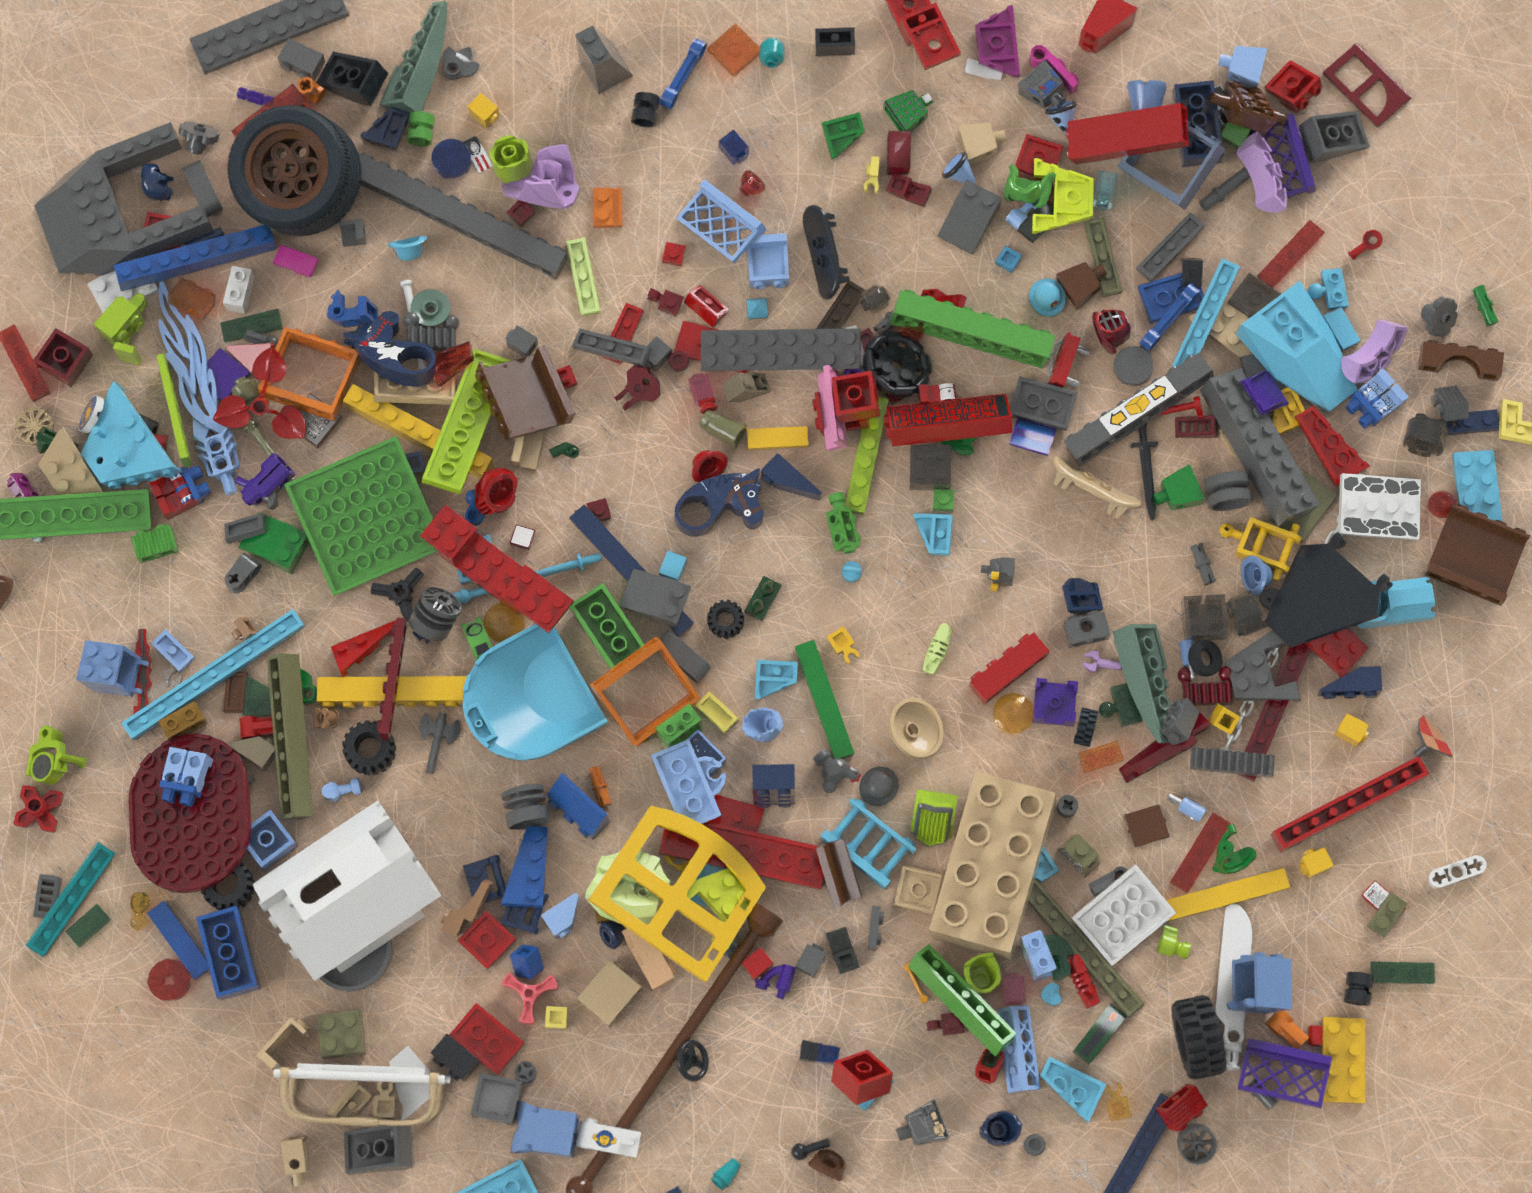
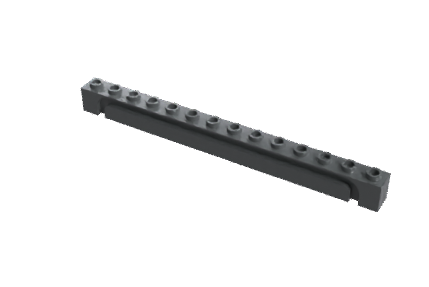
M358 153L361 163L360 184L533 269H538L554 279L558 278L567 261V255L563 248L556 245L553 247L547 244V241L543 238H534L526 230L521 228L518 230L505 220L499 221L489 212L482 213L470 203L466 205L453 195L447 196L443 194L437 187L433 186L431 188L426 186L422 180L418 178L412 179L402 170L395 171L383 161L379 163L366 153Z

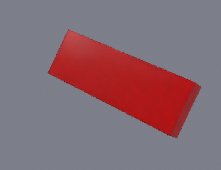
M625 303L610 337L631 342L644 314V310ZM603 357L618 364H621L622 362L611 358Z

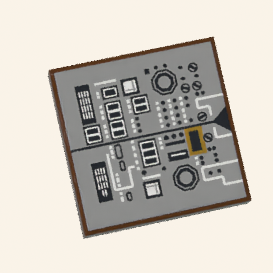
M311 393L307 396V398L322 402ZM301 411L306 422L304 439L316 448H319L343 417L338 413L334 422Z

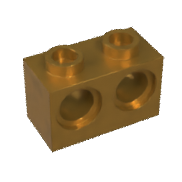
M195 701L158 721L169 741H172L174 737L190 734L208 724Z

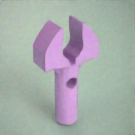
M1092 650L1084 655V658H1092L1095 661L1093 664L1083 662L1082 665L1088 672L1095 673L1099 667L1121 670L1122 668L1120 662L1101 659L1098 656L1099 651Z

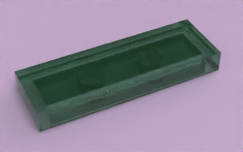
M279 309L220 322L225 343L244 339L246 330L263 334V332L269 333L283 329Z
M1370 962V972L1374 976L1373 983L1435 984L1434 963Z

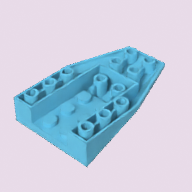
M1300 280L1241 324L1235 333L1275 380L1327 413L1358 390L1356 383L1351 382L1345 377L1341 366L1342 357L1344 356L1336 338Z

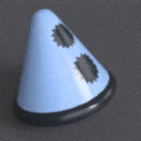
M1069 101L1059 108L1054 105L1045 110V114L1052 119L1064 134H1066V129L1068 128V121H1073L1077 102Z
M962 152L956 155L945 167L942 177L965 183L966 180L975 183L967 154Z

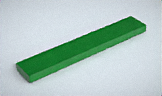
M811 640L795 646L834 759H843L854 755V750L815 641Z

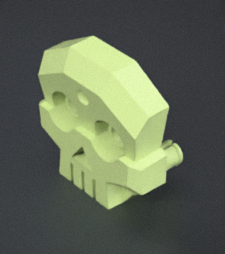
M639 851L635 857L636 861L670 885V880L663 873L660 858ZM618 853L601 857L596 868L595 878L586 891L585 898L587 901ZM623 875L610 895V899L644 924L651 922L656 914L658 902L662 901L628 875ZM589 902L593 906V908L599 913L600 916L616 921L611 916H609L601 909L596 907L594 904Z

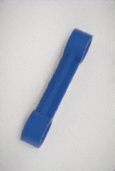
M697 38L693 40L687 57L672 83L664 90L659 102L660 105L670 110L673 108L678 99L679 92L696 62L702 58L707 43Z
M1190 283L1158 323L1144 335L1139 344L1150 351L1185 308L1197 298L1201 291Z

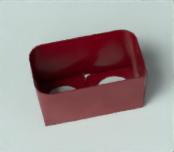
M888 131L887 175H893V173L900 175L909 174L911 132Z

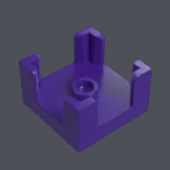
M1037 678L1035 683L1033 723L1074 727L1078 681H1068L1067 684L1048 683L1047 679Z

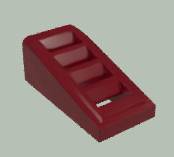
M1214 415L1204 416L1203 418H1198L1197 416L1175 417V437L1217 438V420ZM1182 423H1186V432H1182ZM1190 423H1194V432H1190ZM1198 423H1202V431H1199ZM1207 423H1210V431H1207Z

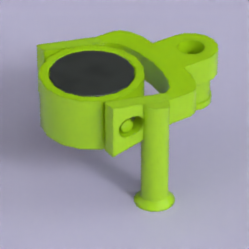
M45 725L39 731V743L32 745L29 749L25 776L32 777L37 782L53 785L62 778L64 773H68L67 763L84 768L87 764V759L84 756L77 757L66 754L65 743L61 742L62 732L54 727ZM48 749H56V754L43 752Z

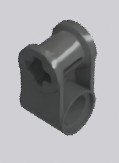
M246 553L240 555L233 567L225 575V583L232 593L242 592L258 574L261 564Z

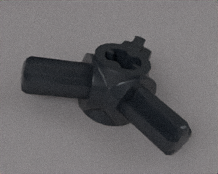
M414 568L404 581L400 579L399 582H392L391 585L373 583L371 594L389 597V601H394L395 606H399L403 618H405L406 622H409V617L413 611L411 605L413 588L424 574L420 569ZM399 590H403L405 594H402V596H398L397 592L400 593Z

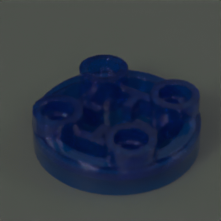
M446 139L435 146L431 160L434 169L442 178H456L470 170L471 154L467 145L462 141Z

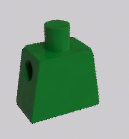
M1190 464L1163 479L1160 484L1162 491L1153 494L1157 506L1167 502L1172 511L1203 504L1205 500Z

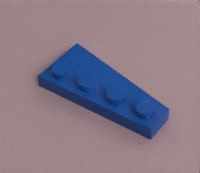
M527 826L501 906L543 908L548 827Z

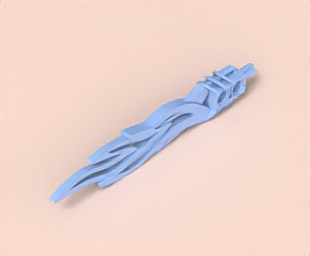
M164 280L159 281L161 310L173 328L178 343L172 338L161 319H159V330L168 351L166 357L179 378L181 400L193 417L192 438L198 444L195 445L196 450L201 453L198 454V457L204 462L208 476H215L217 481L222 482L226 496L234 495L237 489L233 476L237 475L235 469L240 465L236 453L237 443L234 441L233 432L231 433L232 428L222 426L213 420V416L217 411V388L212 370L208 369L207 371L208 357L204 342L189 315H185L184 319L176 309ZM164 296L172 312L186 330L189 353L179 329L166 310ZM166 336L173 343V345L181 354V356L187 360H190V372L188 371L185 364L172 350L166 339ZM196 339H197V341H198V343H199V346H200L201 356H202V362H201V357H200V353H199V349H198V346H197ZM197 381L209 416L204 414L196 401L198 394ZM210 383L212 384V396L209 390ZM185 385L190 393L192 405L187 397ZM210 431L216 433V435L208 437ZM216 445H221L218 451H213ZM227 463L224 469H218L220 464Z

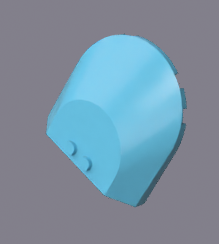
M533 624L493 646L475 662L464 684L462 706L471 732L488 750L508 759L525 761L549 756L609 724L555 627L548 634L539 626Z

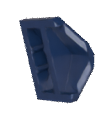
M1069 578L1063 584L1062 589L1069 613L1084 615L1091 611L1104 610L1097 583H1091L1081 578Z

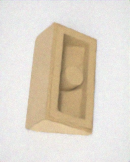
M352 1081L327 1110V1113L333 1118L355 1117L373 1095L357 1081Z

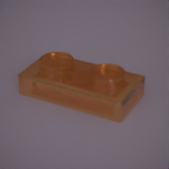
M1118 740L1078 753L1084 773L1124 761Z

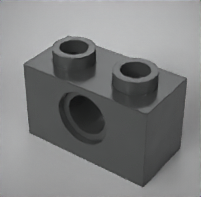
M1098 610L1088 612L1087 616H1069L1063 624L1069 648L1108 640L1110 637L1105 612L1099 613ZM1088 624L1092 630L1084 632L1081 629V625Z

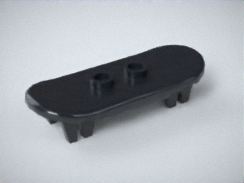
M810 205L803 213V228L819 294L823 299L829 300L840 288L839 284L848 282L850 278L849 276L842 275L848 273L847 268L839 267V257L831 229L836 227L837 224L836 222L828 221L835 219L834 214L826 213L818 205Z

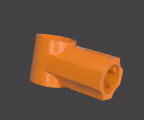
M308 76L300 78L297 83L300 95L315 104L320 103L326 93L325 88L318 85Z
M1286 1011L1275 1012L1265 1022L1266 1026L1274 1034L1281 1036L1295 1049H1299L1309 1038L1293 1022L1292 1017Z

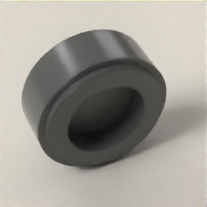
M1032 1134L1026 1138L1024 1149L1029 1155L1038 1156L1045 1149V1141L1040 1135Z

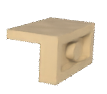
M544 431L516 438L511 458L512 466L536 471Z

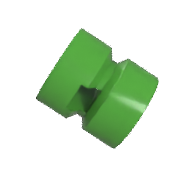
M422 111L411 112L408 123L411 128L407 132V142L415 146H430L433 139V132L431 130L434 129L435 116Z

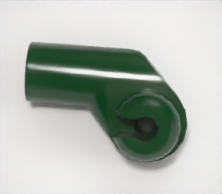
M563 442L549 449L553 458L562 454L570 458H576L579 455V448L568 442Z

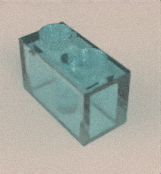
M1098 170L1093 195V207L1102 211L1112 209L1118 173Z

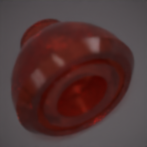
M745 170L742 174L741 187L739 188L741 193L746 197L762 193L766 189L764 182L754 172Z
M1443 490L1433 493L1428 500L1429 511L1438 518H1447L1452 506L1456 505L1454 496Z

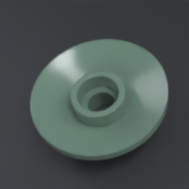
M434 289L419 292L413 298L410 307L411 312L419 315V324L427 327L442 324L448 318L451 309L447 296ZM429 309L435 310L433 313L427 312Z

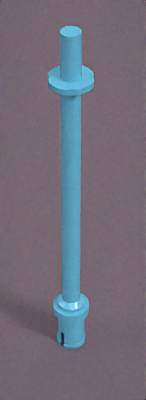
M578 553L576 560L535 572L542 577H546L580 567L581 571H585L584 565L601 561L602 558L600 553L582 558L580 553ZM480 587L473 590L462 588L461 591L452 594L456 596L460 603L468 604L472 598L488 594V592Z

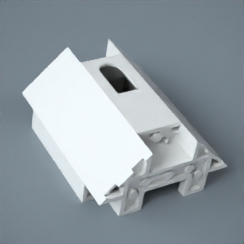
M378 800L252 884L260 898V901H258L264 912L268 910L271 914L268 919L274 928H280V938L285 945L287 943L292 949L289 952L296 961L299 959L314 981L334 968H337L342 973L424 918L425 915L421 909L442 896ZM330 870H333L342 885L313 904L303 903L300 898L303 888Z

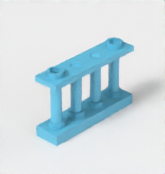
M851 797L849 805L853 808L834 831L828 832L825 829L820 835V839L824 843L841 839V834L858 813L867 818L869 821L852 842L846 845L853 866L882 889L886 890L891 882L888 879L890 877L889 874L907 851L912 855L916 853V848L914 847L916 844L908 837L902 838L866 809V804L857 798L855 801ZM874 826H877L885 834L868 855L861 858L856 854V849ZM892 838L901 847L885 867L878 871L872 866L873 861Z

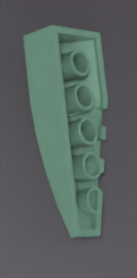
M445 0L433 2L421 22L422 29L414 34L411 39L414 43L410 50H405L402 55L404 58L400 67L396 66L393 70L379 104L381 107L386 109L393 107L409 114L423 110L427 95L431 91L443 48L448 4Z
M1130 624L1113 631L1114 642L1120 658L1119 662L1130 693L1142 718L1158 743H1170L1160 732L1171 704L1170 699L1166 696V688H1169V683L1165 679L1164 670H1167V663L1157 625Z

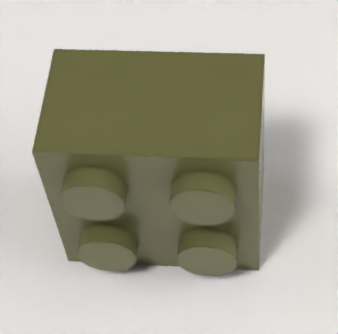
M360 1010L317 1015L320 1051L323 1059L366 1054L363 1016Z

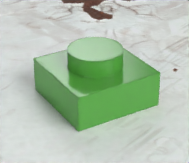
M934 489L933 511H953L954 490Z

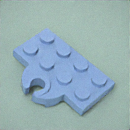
M689 739L651 755L674 812L689 817L701 824L721 816L714 796L723 789L726 773L721 774L718 779H712L709 776V771L712 768L719 769L722 767L720 762L713 757L704 756L697 758Z

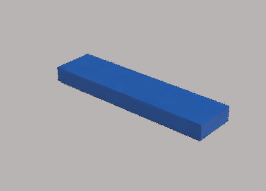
M162 901L147 912L194 980L209 970L207 959L165 901Z

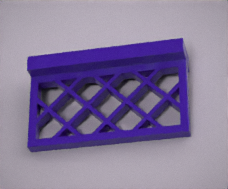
M1292 113L1287 115V120L1284 124L1285 132L1282 137L1272 133L1274 128L1280 126V124H1275L1266 132L1267 135L1265 137L1266 142L1270 136L1279 140L1275 149L1271 148V157L1273 159L1274 155L1277 154L1285 158L1280 168L1282 173L1290 176L1286 185L1282 184V188L1289 191L1287 192V198L1308 192V194L1316 192L1296 120ZM1250 130L1249 135L1251 136L1257 131ZM1282 142L1290 145L1291 149L1287 155L1277 151ZM1287 160L1296 165L1293 173L1283 169ZM1294 178L1301 182L1302 188L1294 190L1288 186Z
M1248 1038L1238 1090L1321 1109L1332 1057ZM1249 1056H1258L1262 1064L1252 1068L1248 1062ZM1274 1060L1280 1061L1284 1067L1275 1073L1268 1066ZM1294 1065L1301 1066L1304 1071L1303 1074L1296 1078L1289 1071V1068ZM1265 1066L1270 1076L1260 1081L1255 1072ZM1315 1070L1325 1071L1323 1079L1315 1083L1310 1073ZM1286 1071L1292 1080L1282 1086L1276 1076ZM1253 1074L1258 1082L1252 1087L1243 1085L1244 1078ZM1307 1075L1313 1085L1302 1090L1297 1081ZM1271 1079H1274L1279 1087L1273 1092L1267 1091L1263 1085ZM1294 1083L1300 1093L1295 1096H1289L1284 1089ZM1315 1088L1320 1095L1318 1102L1309 1100L1305 1093Z

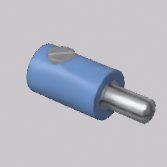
M1185 640L1179 642L1183 667L1190 669V679L1194 680L1196 679V673L1189 664L1188 652L1191 645L1195 642L1194 640Z

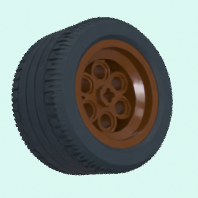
M283 105L259 113L242 127L243 129L235 137L230 149L227 170L232 193L241 208L251 218L283 234L308 236L331 228L350 211L351 206L356 201L355 198H357L361 185V163L353 141L336 123L312 109L296 105ZM302 148H306V154L300 157L299 151ZM286 150V157L280 159V155ZM313 164H317V170L314 173H310V167ZM291 165L294 166V173L289 172ZM278 168V174L272 177L273 169ZM308 182V189L306 191H302L301 187L303 183ZM286 184H288V185H289V190H288V192L283 193V192H282L283 186L286 185Z

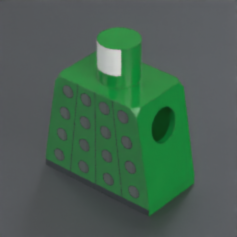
M910 90L885 100L883 109L898 131L912 132L927 119L928 111L926 107L932 104L933 100L928 93L918 97L914 90Z

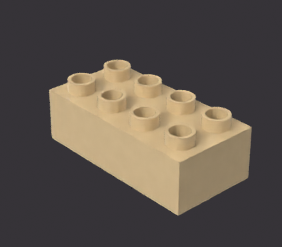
M975 771L929 928L932 939L982 953L992 952L996 957L1012 961L1055 810V792Z

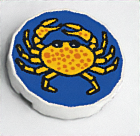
M94 395L90 399L79 422L78 430L80 432L90 433L98 421L97 412L101 413L103 410V398Z

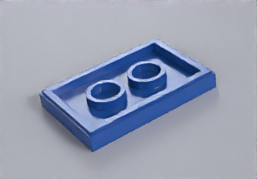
M1182 273L1138 286V291L1150 324L1158 322L1186 288L1181 286ZM1197 287L1201 291L1197 298L1180 315L1198 310L1204 298L1201 287Z

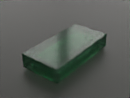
M96 904L65 932L78 947H81L111 921V918Z

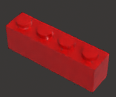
M1034 632L1030 636L1025 634L1018 640L1019 644L1017 646L1007 648L1002 653L1003 657L999 660L993 659L986 665L987 669L982 673L978 671L970 678L972 680L970 681V688L984 705L1048 656V648Z

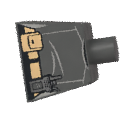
M935 1099L907 1114L904 1117L907 1125L896 1129L900 1141L912 1137L915 1146L949 1139Z

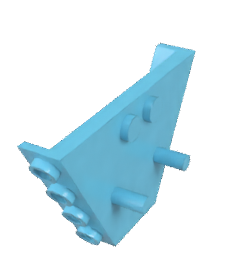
M113 380L112 385L107 391L103 410L101 413L99 412L97 416L98 421L92 428L81 452V455L100 483L106 485L109 489H119L123 485H137L141 481H155L159 477H173L177 473H182V470L173 464L125 395V388Z

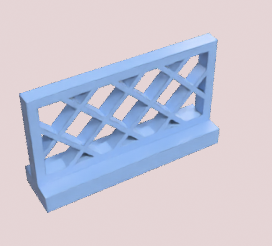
M704 179L700 184L701 189L677 216V220L735 264L759 234L763 235L767 229L759 220ZM703 195L708 198V205L698 207L700 198ZM721 208L722 216L712 218V209ZM708 210L709 218L699 220V211ZM695 212V221L687 222L684 219L688 213ZM736 219V227L727 228L726 220ZM723 221V229L713 231V222ZM709 223L710 231L701 233L699 224ZM749 229L752 232L747 239H741V230ZM737 231V240L727 242V233ZM723 234L724 242L714 243V235ZM738 245L737 252L731 256L728 253V246Z

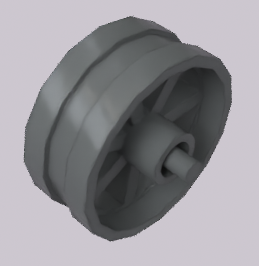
M1193 1123L1180 1131L1177 1137V1147L1186 1161L1198 1165L1212 1159L1216 1153L1217 1141L1208 1127L1204 1124ZM1195 1130H1202L1199 1137L1195 1135ZM1191 1132L1192 1137L1190 1139L1185 1138ZM1207 1132L1212 1138L1209 1140H1202ZM1182 1142L1191 1144L1182 1150ZM1211 1144L1209 1151L1204 1148V1145ZM1194 1149L1193 1157H1189L1186 1155L1188 1152ZM1203 1151L1205 1153L1203 1156L1198 1157V1152Z

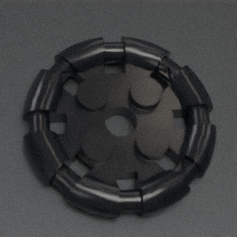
M895 331L884 332L882 336L877 335L872 338L866 345V353L863 355L864 371H872L876 379L877 389L884 394H892V397L896 398L912 397L914 393H919V385H928L929 375L932 373L930 357L928 354H925L921 343L911 336L906 337L901 332ZM899 342L905 344V347L898 346ZM892 362L899 363L901 369L894 368ZM879 370L882 375H877L876 371Z

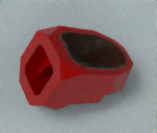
M988 1049L983 1051L975 1068V1076L980 1081L987 1084L995 1083L1003 1066V1052L995 1057Z

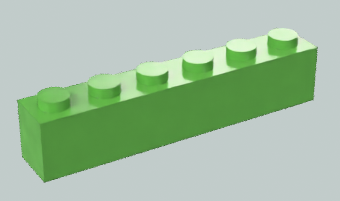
M930 944L914 955L908 967L995 1057L1010 1045L1017 1033Z

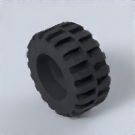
M1205 995L1175 1001L1171 1008L1173 1028L1181 1061L1187 1076L1190 1079L1197 1080L1223 1074L1227 1064L1226 1053L1218 1017L1216 1016L1212 1001Z

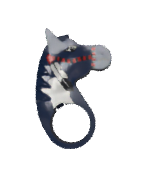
M393 311L383 312L373 323L358 326L355 332L343 333L344 338H346L343 340L344 343L354 347L359 357L372 370L391 382L417 387L429 383L435 376L436 358L434 351L429 346L417 342L393 340V337L399 333L400 329L399 315ZM419 358L428 362L429 366L423 370L411 371L404 368L402 363L408 359Z

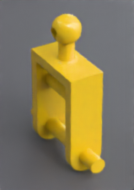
M1250 517L1244 532L1234 529L1229 523H1224L1219 528V533L1222 537H1234L1240 540L1236 557L1245 559V557L1250 555L1257 556L1274 571L1272 580L1276 582L1280 581L1282 574H1288L1290 568L1286 563L1293 545L1299 544L1301 541V537L1298 535L1300 529L1298 524H1293L1291 530L1287 531ZM1253 528L1258 530L1259 533L1252 551H1248L1244 547ZM1267 534L1286 541L1279 561L1259 555Z

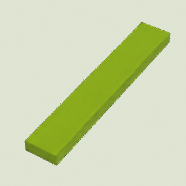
M162 353L156 356L180 460L185 468L191 466L192 463L169 363L165 354Z

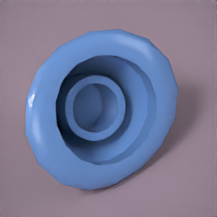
M1250 555L1245 557L1242 562L1241 578L1246 590L1254 596L1261 594L1264 588L1268 587L1272 581L1273 574L1271 568L1257 556Z

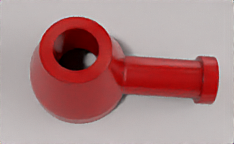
M1377 230L1367 231L1363 235V243L1351 252H1348L1350 257L1355 260L1358 255L1367 249H1378L1383 242L1381 233ZM1371 237L1377 238L1375 244L1369 242Z

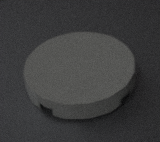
M1128 346L1122 349L1116 355L1113 366L1117 379L1123 384L1133 386L1145 383L1151 377L1154 368L1151 355L1145 349L1138 346Z

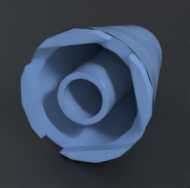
M1142 80L1129 81L1127 89L1131 110L1162 106L1167 89L1166 83L1156 80H1149V82H1142Z

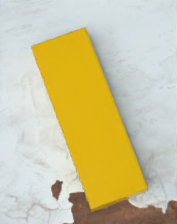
M807 426L747 429L748 450L808 447Z

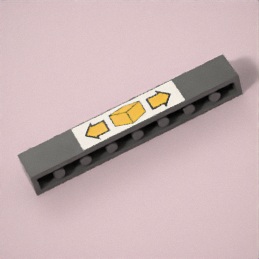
M1199 352L1187 357L1182 364L1169 369L1167 374L1155 378L1147 387L1138 389L1132 397L1120 401L1115 408L1105 411L1095 421L1088 422L1077 433L1070 434L1064 441L1067 450L1077 464L1082 466L1202 387L1210 378L1214 377L1212 369Z

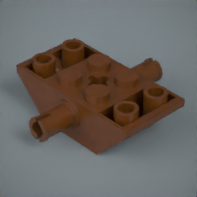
M1226 81L1223 95L1212 92L1209 103L1221 107L1228 123L1264 134L1275 124L1284 126L1286 123L1287 114L1273 110L1266 96L1258 87L1251 86L1249 88L1238 81H1233V83Z

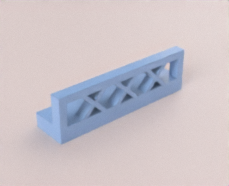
M1009 1006L997 1009V1014L1017 1033L1010 1045L1002 1051L1008 1093L1040 1090L1029 1006ZM1018 1011L1023 1013V1022L1019 1020ZM1022 1032L1026 1035L1025 1043L1022 1041L1021 1038ZM1025 1053H1026V1054L1028 1055V1057H1029V1063H1028V1064H1027V1063L1025 1062V1060H1024V1055H1025ZM1028 1074L1031 1076V1079H1032V1085H1031V1086H1028V1081H1027V1075H1028Z

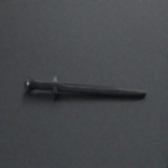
M1147 422L1138 428L1140 442L1131 443L1130 448L1139 447L1146 507L1149 518L1152 521L1155 519L1156 505L1153 498L1155 493L1150 447H1157L1159 442H1148L1146 433Z

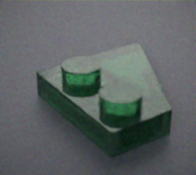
M246 677L243 716L272 717L269 687L251 677Z

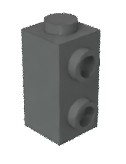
M1188 698L1174 701L1169 707L1160 732L1172 745L1188 740L1200 711Z

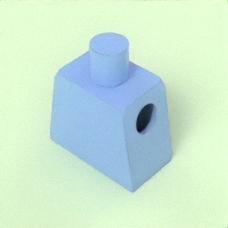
M1236 46L1232 56L1220 55L1218 65L1229 68L1228 79L1241 82L1249 88L1251 86L1257 87L1267 49Z

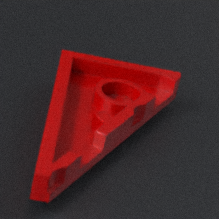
M396 620L331 646L342 677L348 674L347 669L354 663L359 665L365 657L380 647V641L387 635L392 636V625L396 624Z

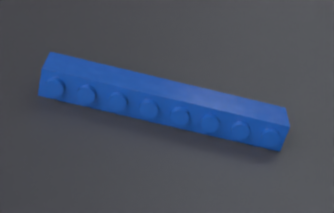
M261 225L113 266L122 292L276 249L270 227Z

